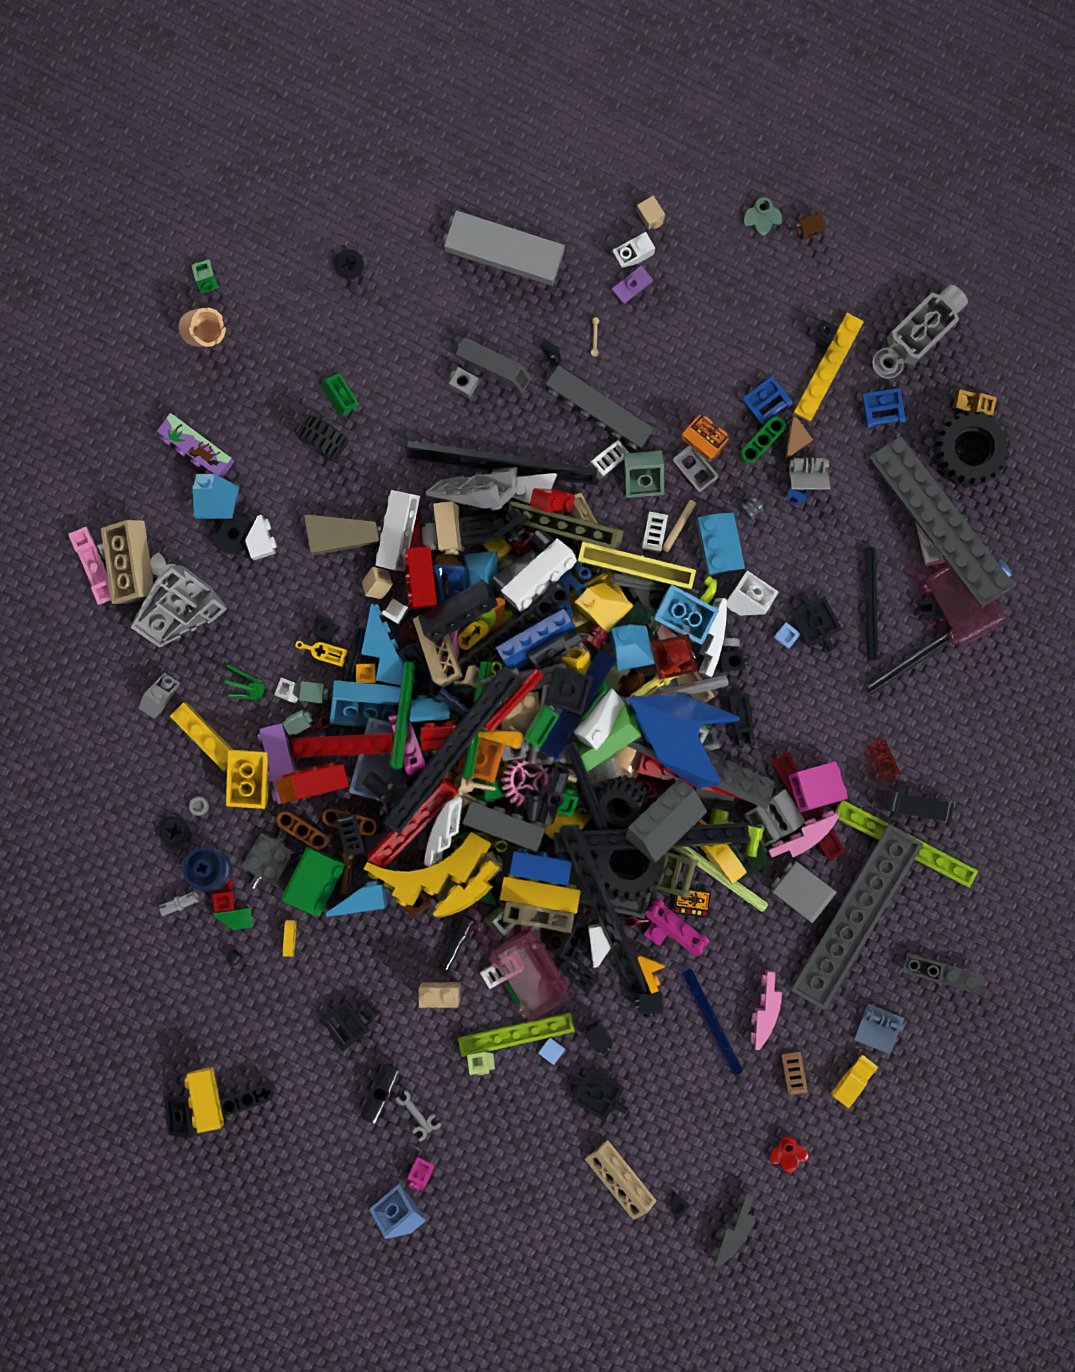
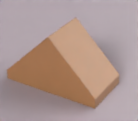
M795 417L790 422L785 458L788 459L813 440L798 418Z

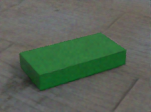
M542 705L522 739L540 749L560 715L547 706Z

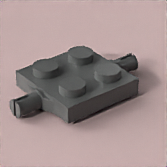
M282 829L277 839L270 838L264 833L260 834L242 867L254 875V878L248 885L252 889L256 890L261 880L267 881L273 886H276L292 858L290 854L294 853L283 843L289 834L287 831Z

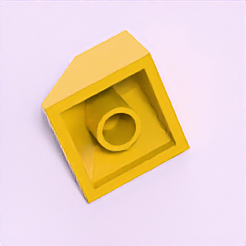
M606 583L588 588L575 601L579 612L595 625L602 627L607 633L633 607V604Z

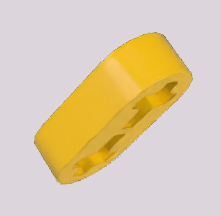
M477 620L471 623L458 636V645L464 650L475 646L489 633L488 624L484 620ZM478 626H480V632L476 633L475 631H477L479 628ZM469 636H470L471 639L468 641V644H467V643H466V640H467L466 637H469Z
M286 920L283 956L294 957L296 920Z

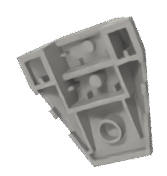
M517 467L494 469L491 474L482 475V472L475 473L476 476L464 478L463 475L442 479L428 489L426 495L480 508L497 510L502 508L515 495Z
M171 565L156 579L133 620L131 628L156 646L162 647L180 638L181 634L189 630H196L197 626L205 622H213L227 607L207 583L183 565Z

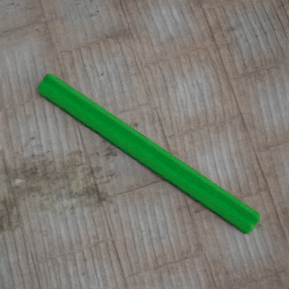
M405 662L403 668L391 757L393 769H401L403 764L415 672L414 662Z
M481 662L474 703L483 692L479 681L491 676L492 663ZM478 734L466 748L462 776L466 778H473L480 740Z

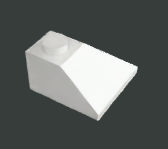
M747 570L727 599V607L740 616L766 614L778 591Z
M600 924L588 925L594 968L600 965L611 949Z

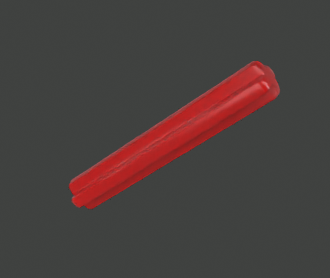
M537 669L534 670L485 723V728L490 732L494 731L543 678V674Z

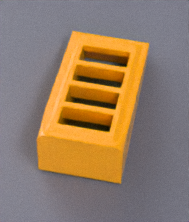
M516 731L478 732V736L518 749L522 742L523 733Z

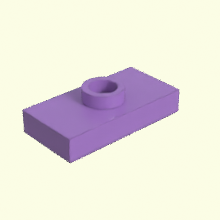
M641 265L613 287L612 292L624 305L651 284L653 279Z

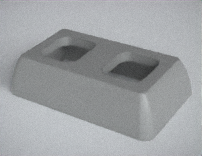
M691 446L685 448L673 459L674 463L699 492L703 491L718 478V474L705 458ZM691 455L696 464L690 469H686L682 464V460ZM700 470H703L708 475V479L702 484H699L694 478V475Z

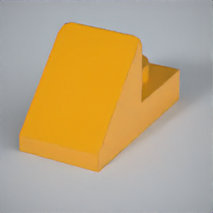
M636 955L651 994L658 992L657 986L660 985L657 975H652V972L666 966L643 955Z

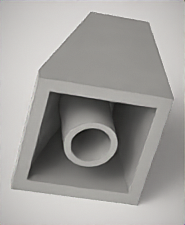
M789 862L783 870L785 872L781 878H776L772 883L771 887L773 889L771 892L806 920L813 923L837 892L798 862Z

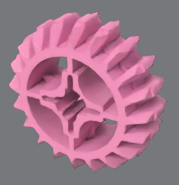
M530 755L526 756L525 759H518V761L516 759L512 760V765H506L508 771L504 770L502 772L507 777L501 779V782L506 783L502 790H508L505 797L511 795V803L517 800V807H520L523 803V807L526 808L525 798L518 792L519 790H525L526 792L537 790L536 781L540 778L541 786L539 791L542 792L550 777V774L547 775L546 773L550 768H543L544 764L529 762ZM522 767L532 768L536 773L530 774ZM515 772L518 773V784L514 786L513 782ZM533 778L529 784L521 786L525 780Z

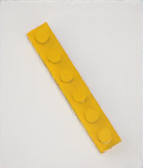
M849 313L845 315L793 414L811 422L864 321Z

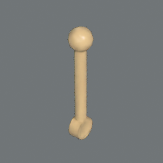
M594 317L592 319L594 327L591 355L597 357L599 353L597 350V324L599 319Z

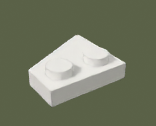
M557 474L517 477L515 495L511 498L530 504L533 489H552Z

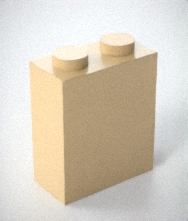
M453 501L433 504L439 550L448 554V556H457L459 552L464 551V547L461 546L459 529V506Z
M460 982L421 983L419 987V1008L459 1007Z

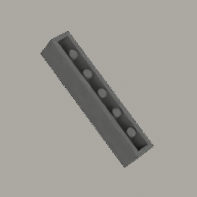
M559 365L546 383L547 392L555 398L557 396L560 397L566 406L570 408L575 407L579 410L578 413L586 419L590 417L595 421V425L601 429H608L614 438L618 440L620 438L627 442L626 445L633 450L638 449L640 451L653 433L654 428Z

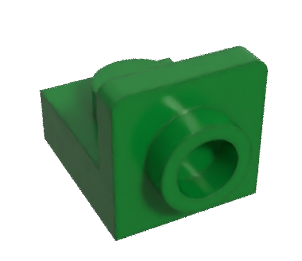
M210 259L192 265L195 282L201 293L219 288Z
M566 784L563 793L565 800L563 805L559 807L557 814L573 816L579 799L578 789L576 786Z

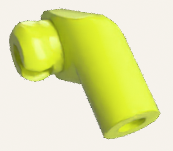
M710 576L704 581V585L708 588L700 598L701 601L707 604L714 597L717 589L716 579H712Z

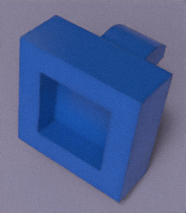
M790 487L787 493L789 494L787 500L789 501L791 497L796 498L797 502L795 505L798 506L801 502H805L811 489L798 490Z

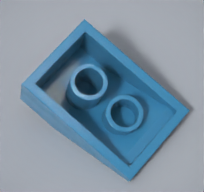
M670 584L653 619L693 643L703 645L719 610Z
M417 695L416 699L411 700L410 722L422 723L452 720V712L449 710V707L439 700L427 698V695Z
M379 880L368 881L364 887L328 911L326 917L386 908L388 903L384 883H380Z

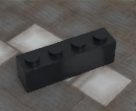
M482 579L418 616L424 636L435 642L441 640L445 635L458 630L463 625L474 621L484 613L490 612L498 606L492 587Z

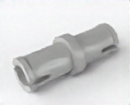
M195 890L181 897L176 896L174 900L159 905L160 913L164 917L177 910L182 911L184 907L196 902L198 903L200 901L198 899L199 896Z

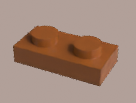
M644 674L627 676L626 678L621 677L618 682L621 685L616 693L627 697L645 685Z

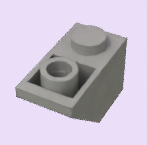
M163 673L144 693L138 709L155 719L166 707L179 687L180 682Z

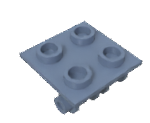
M868 1004L854 1040L891 1054L899 1031L902 1032L904 1028L902 1024L904 1018Z

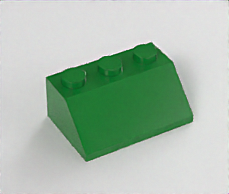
M306 847L280 900L307 913L320 916L346 864L331 855Z

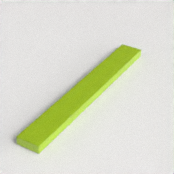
M844 800L839 801L834 813L838 811L840 813L838 820L878 841L888 826V823ZM913 837L923 843L915 860L970 888L978 870Z

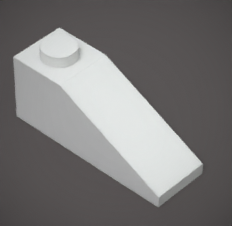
M610 689L585 721H582L574 730V734L585 745L597 750L610 735L624 701L613 689Z

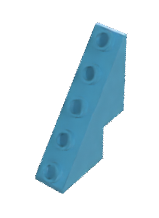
M371 604L361 654L380 658L376 681L401 686L404 661L396 651L399 647L395 639H390L388 633L391 630L387 622H382L380 615H382L378 604Z

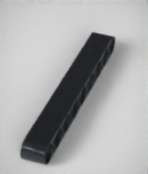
M560 582L552 584L546 589L544 594L532 602L530 607L526 608L522 613L516 612L459 657L457 662L462 677L456 681L465 680L468 668L463 667L466 662L473 663L472 666L480 669L481 662H490L499 655L496 647L543 621L562 606L569 598L565 585ZM557 590L564 591L559 597L554 595ZM542 602L549 603L546 608H539ZM525 615H533L531 620H524ZM512 626L518 627L516 632L508 631ZM497 638L503 639L500 644H494L493 642ZM481 650L488 651L485 656L478 655ZM449 667L447 677L455 674L454 668ZM432 679L429 682V692L431 697L435 700H438L435 697L437 696V694H440L445 698V696L442 695L439 691L436 692L433 690L434 687L440 685L435 683ZM455 681L444 687V690L457 688L454 686Z

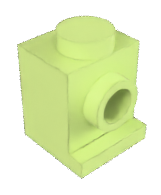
M482 1052L467 1055L469 1075L489 1074V1070L495 1069L492 1053Z

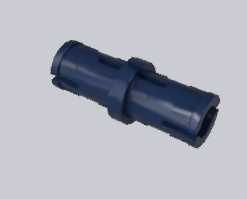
M444 688L439 692L445 698L440 694H437L435 697L448 706L451 712H456L462 718L465 716L464 711L467 713L470 709L460 702L461 699L453 697Z

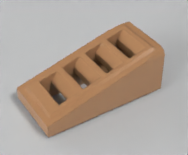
M801 1052L781 1054L788 1095L807 1093ZM787 1060H798L796 1063L787 1064ZM799 1067V1070L788 1071V1068ZM800 1075V1078L790 1080V1076ZM801 1083L800 1087H791V1084Z

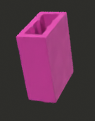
M836 761L788 776L800 813L848 798L847 789L843 784L841 771Z

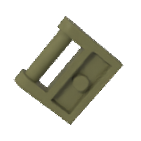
M667 851L663 855L666 860L664 863V874L655 889L689 898V888L694 868L698 865L699 860ZM686 863L687 868L682 888L678 889L677 884L682 865Z

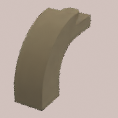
M506 902L503 921L571 933L574 913Z

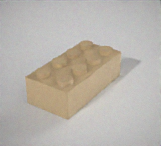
M126 520L101 528L112 604H129L146 599L154 582L145 522Z

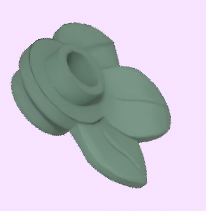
M765 197L757 199L754 207L748 209L744 217V225H755L757 232L762 236H765L770 231L772 224L782 223L781 212L774 208L772 202ZM760 206H766V210H761Z

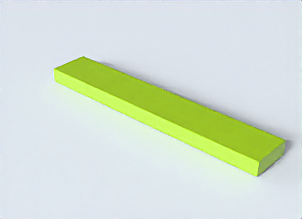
M571 1012L458 1037L461 1056L465 1057L471 1054L488 1052L575 1032Z

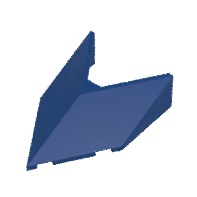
M682 693L626 698L628 704H632L636 712L634 716L647 742L652 744L656 752L654 756L659 763L698 789L720 784V779L698 737L701 724L715 723L719 726L739 721L740 717Z

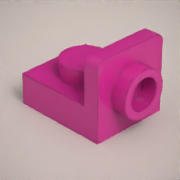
M417 1157L405 1181L408 1183V1187L419 1191V1189L423 1191L435 1166Z

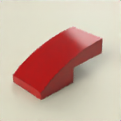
M232 876L224 887L213 891L212 897L215 913L235 910Z

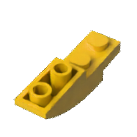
M700 819L695 825L707 824L702 819ZM727 844L699 846L707 854L708 860L732 885L747 873Z
M486 861L479 868V874L468 880L466 888L463 885H455L449 890V896L445 901L441 900L436 905V911L433 915L435 917L452 915L477 902L493 887L487 881L500 866L494 861Z

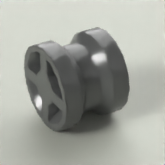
M753 496L749 498L748 503L740 506L743 513L751 521L755 519L758 513L764 511L762 505Z

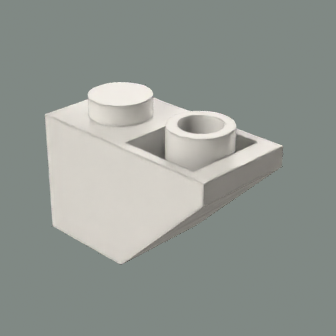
M644 232L612 252L623 268L638 264L654 255L655 247L647 233Z
M262 515L257 516L245 540L253 560L276 553L274 549L277 548L274 537H270L268 531L271 530L268 518L265 519Z

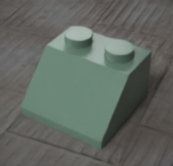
M662 451L624 453L626 498L664 495V461Z

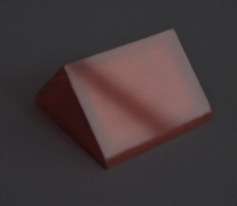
M689 634L650 642L655 660L654 666L659 680L697 672Z

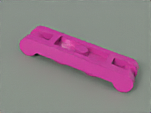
M392 715L389 716V720L395 733L397 716ZM410 715L403 756L408 776L413 775L415 771H422L426 766L413 724L410 722Z
M655 898L651 903L652 907L646 910L645 915L693 955L700 956L703 952V947H706L709 943V939L705 935H700L668 909L661 899Z

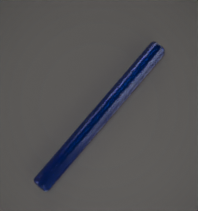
M688 969L684 971L683 975L733 1074L739 1075L743 1072V1069L693 970Z

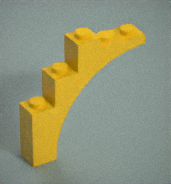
M471 832L464 843L451 856L431 867L402 872L383 869L367 862L363 869L369 872L367 874L369 877L375 880L380 878L385 881L383 885L394 890L392 895L396 897L395 901L403 906H406V904L413 906L422 889L432 896L434 893L441 895L450 878L460 885L463 882L467 883L474 876L491 843Z

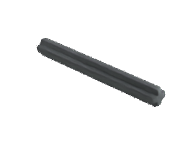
M615 573L611 578V583L615 585L666 594L670 586L661 582ZM677 587L698 598V590Z

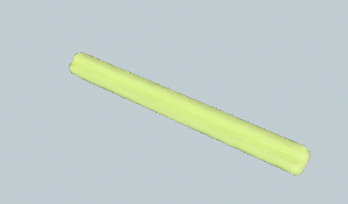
M689 846L672 847L685 857L699 860L697 866L761 912L767 908V902L738 881L732 885L710 861Z

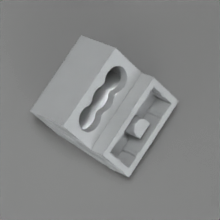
M786 789L771 797L767 810L757 805L743 814L750 826L763 829L762 840H759L763 847L795 831L805 822Z

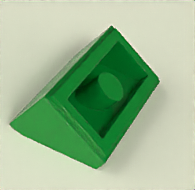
M340 373L322 382V390L340 417L359 406L358 401Z

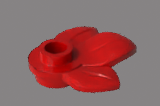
M790 1136L781 1138L778 1147L772 1150L770 1154L771 1164L781 1163L783 1170L789 1174L797 1169L798 1162H808L809 1160L806 1148L799 1145Z

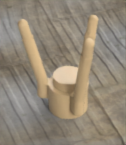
M462 774L457 776L454 781V786L458 788L459 792L457 795L464 796L473 802L476 801V798L467 793L471 792L474 787L487 790L496 789L494 786L474 783L471 779H476V777L466 778Z

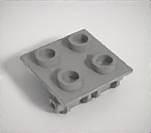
M804 458L790 460L789 472L792 489H831L827 468L829 467V460L815 458V464L814 458H811L810 464H808V458H805V464Z

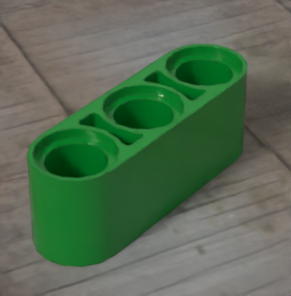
M774 417L769 420L742 450L740 454L742 463L745 465L755 463L785 429L783 419ZM771 424H778L780 426V431H773L771 429ZM758 438H766L767 444H759ZM746 451H751V452H753V453H754V458H753V459H748V458H746L745 452H746Z

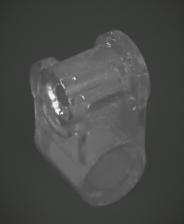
M617 755L607 758L587 772L591 784L610 780L624 774Z

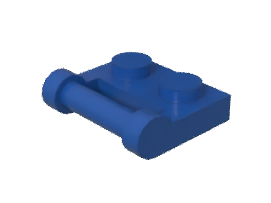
M773 376L742 398L743 403L762 427L782 409L793 404L792 400ZM779 396L782 401L762 415L759 410Z
M900 388L861 395L866 428H873L874 425L893 422L905 423L906 419ZM897 409V414L872 417L874 412Z
M444 564L433 566V572L436 573L438 590L437 604H441L469 588L466 567ZM443 573L447 574L449 595L445 594Z

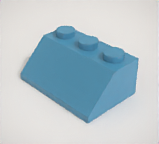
M734 513L698 517L696 523L707 576L745 569Z

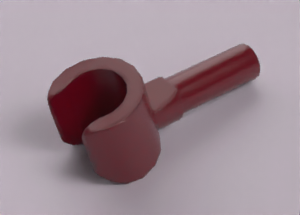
M324 716L320 718L318 723H315L311 727L305 729V733H308L318 728H328L330 724H328L327 726H323L321 724V721L323 719H327L328 717Z
M627 914L624 916V918L630 919V922L624 923V925L631 928L640 923L652 922L649 918H636Z

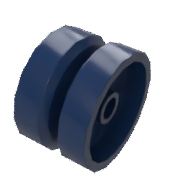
M200 847L192 850L186 856L182 871L184 879L190 886L195 889L215 891L228 883L232 873V865L228 856L222 851Z

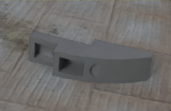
M907 953L902 970L904 973L975 994H979L984 975L909 953Z
M744 1189L743 1194L740 1193L737 1205H739L737 1213H733L731 1219L733 1226L725 1223L724 1229L721 1228L719 1231L718 1240L720 1241L718 1247H714L711 1257L717 1267L721 1266L735 1254L752 1228L755 1215L750 1211L754 1194L750 1190Z

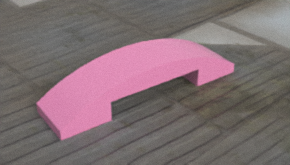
M84 527L68 534L91 583V589L97 604L100 605L110 601L111 594L107 569L88 528Z

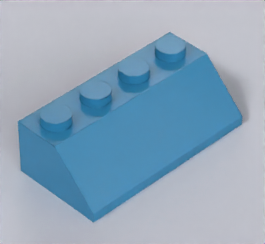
M334 680L329 724L366 727L369 717L390 723L389 716H397L401 687Z

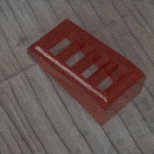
M885 739L867 746L882 783L900 777L901 772ZM884 747L885 749L876 754L874 753V750ZM887 754L886 758L878 761V757ZM890 761V765L881 768L880 765ZM893 769L894 771L887 775L884 774V772Z

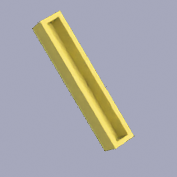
M582 542L578 562L669 585L672 584L689 590L692 589L696 573L694 569Z

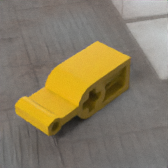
M296 641L295 645L300 650H310L313 657L320 661L344 667L348 653L346 649L322 642L309 646L301 641ZM321 647H323V650H325V654H321L319 657V653H317L316 651L317 649H321Z
M861 1055L831 1092L832 1096L850 1108L878 1066Z

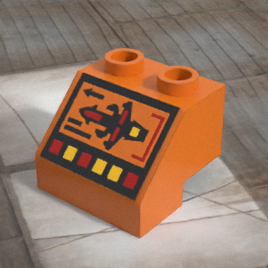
M699 415L683 432L680 438L711 462L728 442V434L721 428H715L712 425L713 422L708 417Z

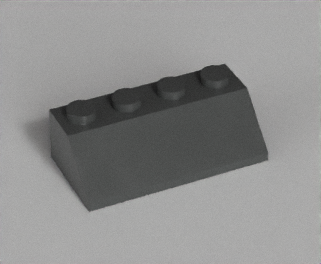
M679 778L628 827L626 839L651 861L656 863L707 811L696 791Z
M478 799L475 802L471 801L463 824L537 851L545 831L544 828H541L542 823L532 820L531 823L523 821L524 817L513 813L510 816L505 814L506 810L497 806L491 809L486 807V802Z

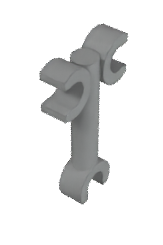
M405 1090L404 1094L407 1096V1099L401 1100L397 1096L396 1101L400 1105H405L420 1124V1126H416L413 1129V1133L422 1131L423 1135L419 1138L421 1142L425 1140L429 1132L440 1128L442 1123L439 1122L436 1125L431 1123V1120L436 1116L435 1114H431L426 1121L410 1100V1092Z

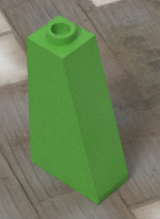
M625 702L610 735L597 750L585 745L582 741L577 744L587 772L641 736L635 714Z

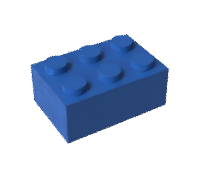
M519 847L518 851L514 850L510 875L568 885L572 861L568 860L569 857L566 855L557 854L556 857H550L549 852L538 851L537 854L530 853V849Z

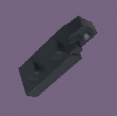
M573 629L554 637L527 654L536 669L541 670L572 652L571 649L574 647V644L581 641L582 638L578 631Z

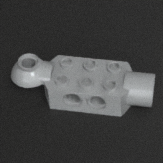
M948 285L939 295L931 293L887 337L889 348H883L874 355L872 364L875 372L882 378L889 379L901 373L904 363L914 365L958 322V313L968 304L966 295L954 285ZM883 361L889 362L891 368L885 367Z

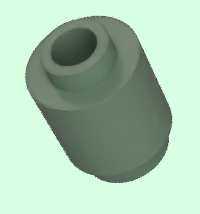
M302 709L287 717L283 721V725L289 735H296L311 727L313 719L308 711L305 712Z

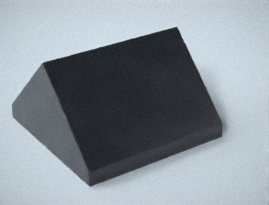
M190 1093L165 1096L169 1136L192 1138L197 1134V1128H194L192 1123V1117L194 1116L193 1108L191 1109L188 1099L191 1097Z

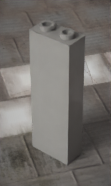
M456 211L454 216L451 215L448 224L450 230L448 234L445 233L442 242L445 252L553 286L565 251V245L463 212Z

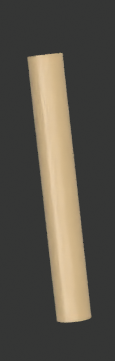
M690 500L664 543L663 551L669 552L696 505L694 501Z

